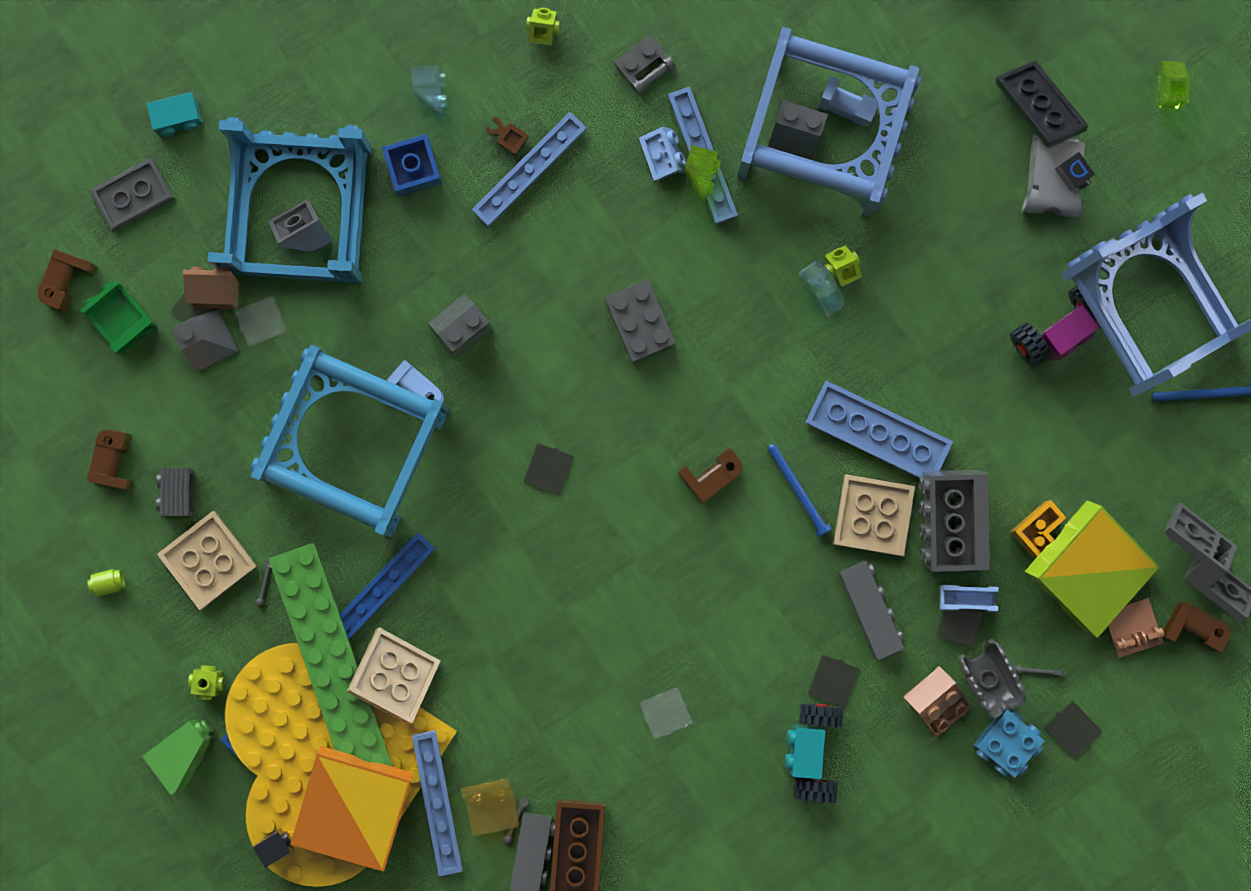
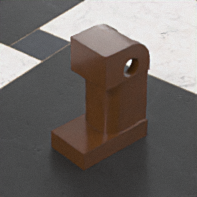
M54 249L38 288L37 295L39 300L54 309L66 313L72 298L67 293L76 270L79 269L94 275L98 266Z
M111 429L103 430L98 434L88 472V482L132 491L133 481L116 478L122 451L128 452L131 434Z
M728 448L715 459L717 463L698 478L694 477L687 466L678 471V474L702 504L741 473L742 463L731 448ZM726 464H732L734 467L733 471H728Z
M1178 602L1163 630L1165 637L1162 638L1168 642H1175L1180 631L1183 629L1200 638L1199 644L1214 652L1223 653L1230 639L1231 632L1228 625L1186 602Z

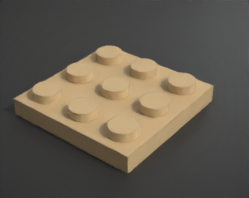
M845 474L833 544L904 556L915 486Z
M212 511L157 554L199 610L204 609L258 567L216 511Z
M379 627L376 629L347 692L410 725L415 719L440 660Z

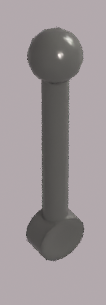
M268 559L265 561L266 571L260 595L256 599L258 607H262L265 604L263 598L271 570Z
M1020 665L1014 667L1017 674L1023 672L1063 676V671L1022 668Z
M522 797L519 801L520 807L508 834L503 838L505 844L512 843V835L523 809L529 804V800L526 797Z

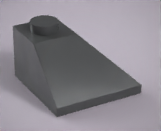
M309 199L268 221L280 247L313 252L316 249L323 248L328 242L332 241Z
M219 310L191 318L171 328L181 350L196 372L239 352Z

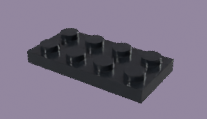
M1036 60L997 76L995 82L1047 148L1087 131L1088 124Z

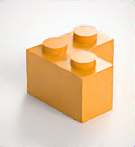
M1051 500L1044 501L1013 528L1010 533L1035 560L1045 547L1054 541L1049 533L1063 522L1066 517Z

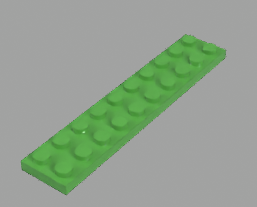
M315 542L268 558L335 750L354 755L367 762L382 763L393 767L372 705L347 692L358 669V664Z

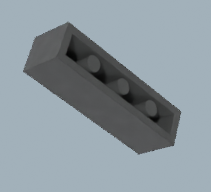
M863 561L837 572L875 660H880L903 650L902 643H905V639L900 629H895L893 621L896 620L891 608H886L883 600L886 599L882 587H877L874 578L877 575L872 564L868 565L866 561Z
M524 812L510 891H540V885L545 886L548 871H543L544 862H549L552 847H547L549 837L554 838L555 823H552L551 816Z

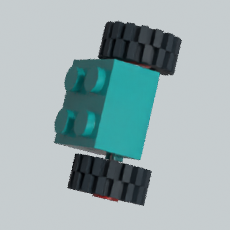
M801 704L799 723L817 727L792 725V730L787 731V744L790 746V754L785 756V768L789 770L788 772L792 777H801L795 778L793 798L812 802H837L838 782L822 779L824 729L827 726L842 727L843 707L825 704Z

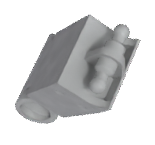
M1032 135L1028 193L1021 212L1041 214L1045 211H1051L1059 216L1081 217L1082 204L1079 189L1076 188L1070 191L1055 168L1077 152H1080L1084 157L1085 143L1079 142L1078 139H1067L1047 148L1037 135Z

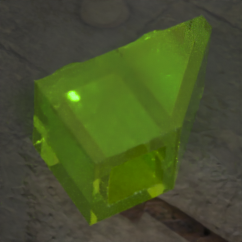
M1160 61L1158 107L1182 108L1189 102L1190 77L1184 62Z
M691 145L685 165V174L699 199L705 202L706 196L712 195L715 183L711 182L713 173L718 174L721 160L717 159L719 152Z

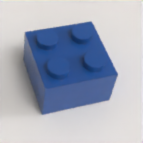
M427 134L382 147L398 197L443 184Z

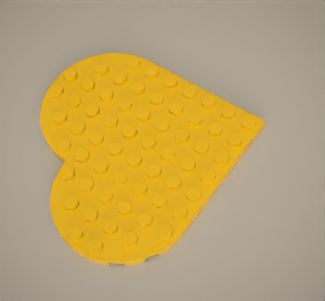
M288 643L273 647L252 659L237 675L226 702L225 723L229 741L242 763L257 775L249 792L246 806V825L252 846L280 828L283 832L287 831L293 837L316 754L321 746L335 750L298 643ZM372 706L393 767L414 773L400 816L401 819L421 788L412 735L435 730L441 756L457 730L419 707L413 723L408 725ZM293 845V850L289 854L268 866L270 870L288 881L313 887L341 883L354 877L366 868V866Z

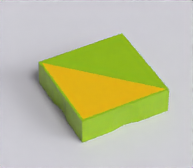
M1087 500L1067 522L1059 536L1045 547L1025 572L1045 593L1056 599L1062 610L1083 631L1098 638L1157 571L1159 566L1102 506Z

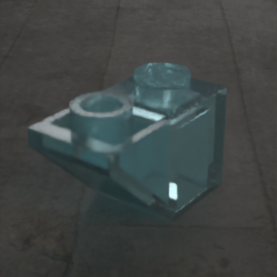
M439 65L411 67L412 91L415 97L436 115L444 117L443 109H447V97L442 95V87L446 86L445 72H441Z
M818 260L798 273L807 291L826 317H830L847 305L832 273Z

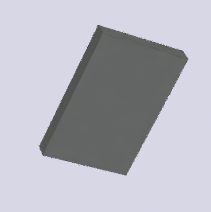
M152 157L90 189L112 231L175 199Z

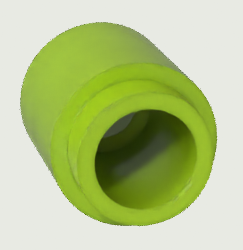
M115 569L91 574V580L87 582L90 593H94L96 597L116 593L120 589L125 588V579L122 571Z

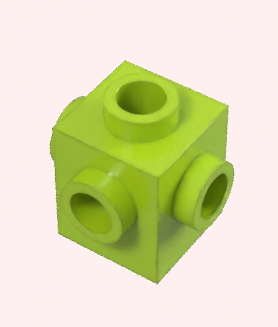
M547 8L533 10L532 16L527 17L526 31H529L528 42L552 45L554 35L559 34L560 21H556L557 12Z
M846 245L825 255L827 261L825 270L830 278L834 277L841 287L862 277L859 268L860 260L856 252L851 253Z
M201 665V669L193 670V674H190L188 679V688H191L190 694H197V699L212 700V696L220 695L225 683L223 671H215V666ZM203 679L207 680V686L205 688L202 687Z

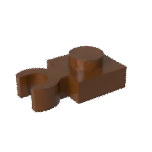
M493 117L492 120L498 125V128L491 130L489 127H486V132L490 136H498L497 144L517 156L528 140L529 135L510 122L505 128L499 118Z

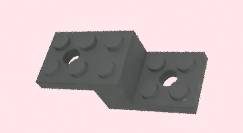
M1179 502L1174 507L1163 533L1192 556L1184 579L1190 586L1203 593L1211 602L1216 603L1225 610L1230 617L1243 623L1248 618L1251 610V587L1229 570L1237 545Z

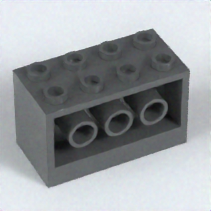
M981 470L923 471V477H919V490L923 492V501L919 502L920 515H923L924 524H920V537L924 539V548L920 549L921 562H924V565L932 572L990 570L988 474ZM953 493V498L948 500V496ZM954 517L952 523L948 524L949 519ZM954 540V544L951 547H949L951 541Z

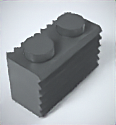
M161 468V474L157 475V487L161 488L160 497H157L156 509L160 511V516H193V469Z

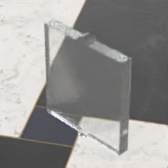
M273 296L235 311L241 326L239 330L244 333L249 347L287 332L281 317L283 313L279 311Z
M678 687L640 702L646 718L645 723H648L654 739L692 724L686 708L687 703L683 701Z

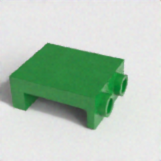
M111 281L102 287V292L99 295L86 300L83 304L84 307L80 311L88 317L110 343L112 350L122 356L157 325L121 283Z

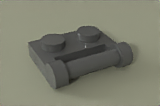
M649 35L614 62L618 70L639 95L645 91L647 86L668 70L671 72L676 68L674 61L665 53L652 35ZM657 60H661L662 64L643 79L638 81L635 78Z

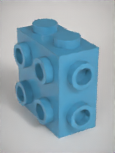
M1006 709L1003 711V714L996 717L973 745L978 749L976 753L986 762L991 759L997 764L995 769L1004 777L1009 774L1015 778L1017 775L1021 776L1028 768L1026 763L1032 756L1035 758L1042 751V743L1045 740L1040 737L1041 732L1032 724H1029V726L1025 725L1021 721L1023 717L1014 709L1010 711Z

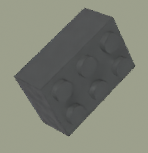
M648 279L605 297V303L632 365L675 347L676 342Z

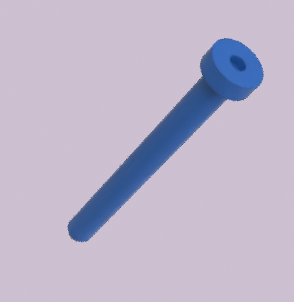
M1251 383L1247 387L1156 392L1152 394V400L1161 402L1249 396L1251 399Z
M775 444L768 446L771 456L818 529L815 532L816 535L820 537L831 530L832 527L830 524L826 525L778 447Z

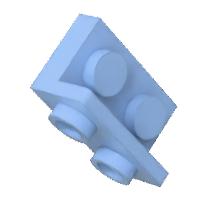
M661 127L639 137L654 181H660L675 173L687 171L685 167L686 159L679 150L677 144L679 140L674 130Z

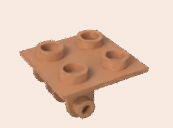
M1149 598L1126 605L1108 625L1118 658L1164 643L1162 637H1165L1162 628H1158Z

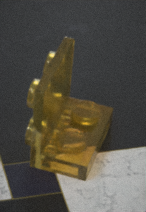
M505 778L461 788L462 797L466 799L473 836L519 826L511 779Z

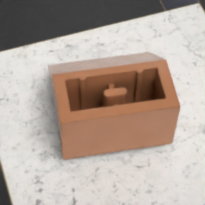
M191 267L190 270H183L186 303L190 308L238 310L239 282L229 269L216 267L214 270H205L203 267Z
M940 666L904 696L911 709L935 737L945 732L951 724L964 716L972 707L956 682Z

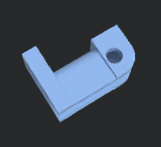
M831 76L818 108L852 120L853 123L869 126L878 107L875 98L865 94L863 97L838 88L839 79Z
M406 360L401 363L387 380L427 399L430 395H434L435 399L444 402L442 392Z
M942 585L940 586V610H986V613H996L998 611V606H996L998 587L980 588Z

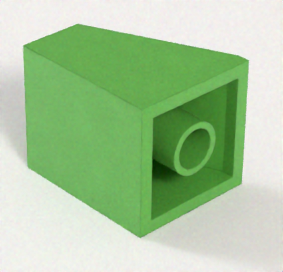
M201 718L188 721L142 756L170 795L178 793L187 787L214 738L211 733L213 729L206 720L202 721Z

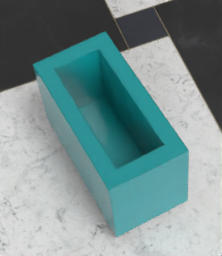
M192 92L146 103L153 131L162 137L174 135L175 131L182 129L184 131H191L196 129L198 125L203 124L197 97Z

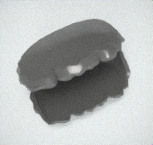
M991 639L985 642L984 652L973 659H967L964 654L959 656L958 661L965 680L977 703L989 719L999 717L1006 709H1013L1024 704L1027 696L1025 688L1006 652L995 640Z

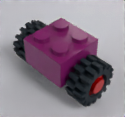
M1074 286L1067 292L1068 298L1071 300L1070 303L1074 305L1075 310L1071 311L1047 330L1038 334L1031 324L1025 322L1009 334L1013 346L1016 347V351L1021 354V357L1031 367L1035 368L1047 358L1050 361L1058 358L1060 361L1077 350L1075 345L1080 347L1096 336L1094 331L1099 328L1096 324L1097 320L1077 286Z

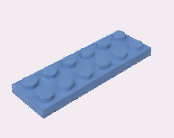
M828 381L824 382L805 422L807 425L918 478L923 477V471H940L953 441Z

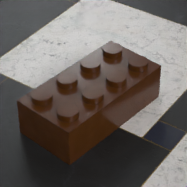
M557 800L550 891H599L605 802Z

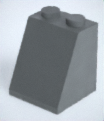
M783 100L768 147L813 160L828 114Z
M465 294L428 323L457 359L493 331L489 320Z

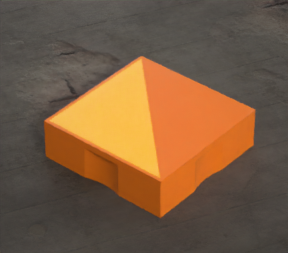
M321 746L316 754L290 845L384 872L414 773L382 763L367 762L354 755Z

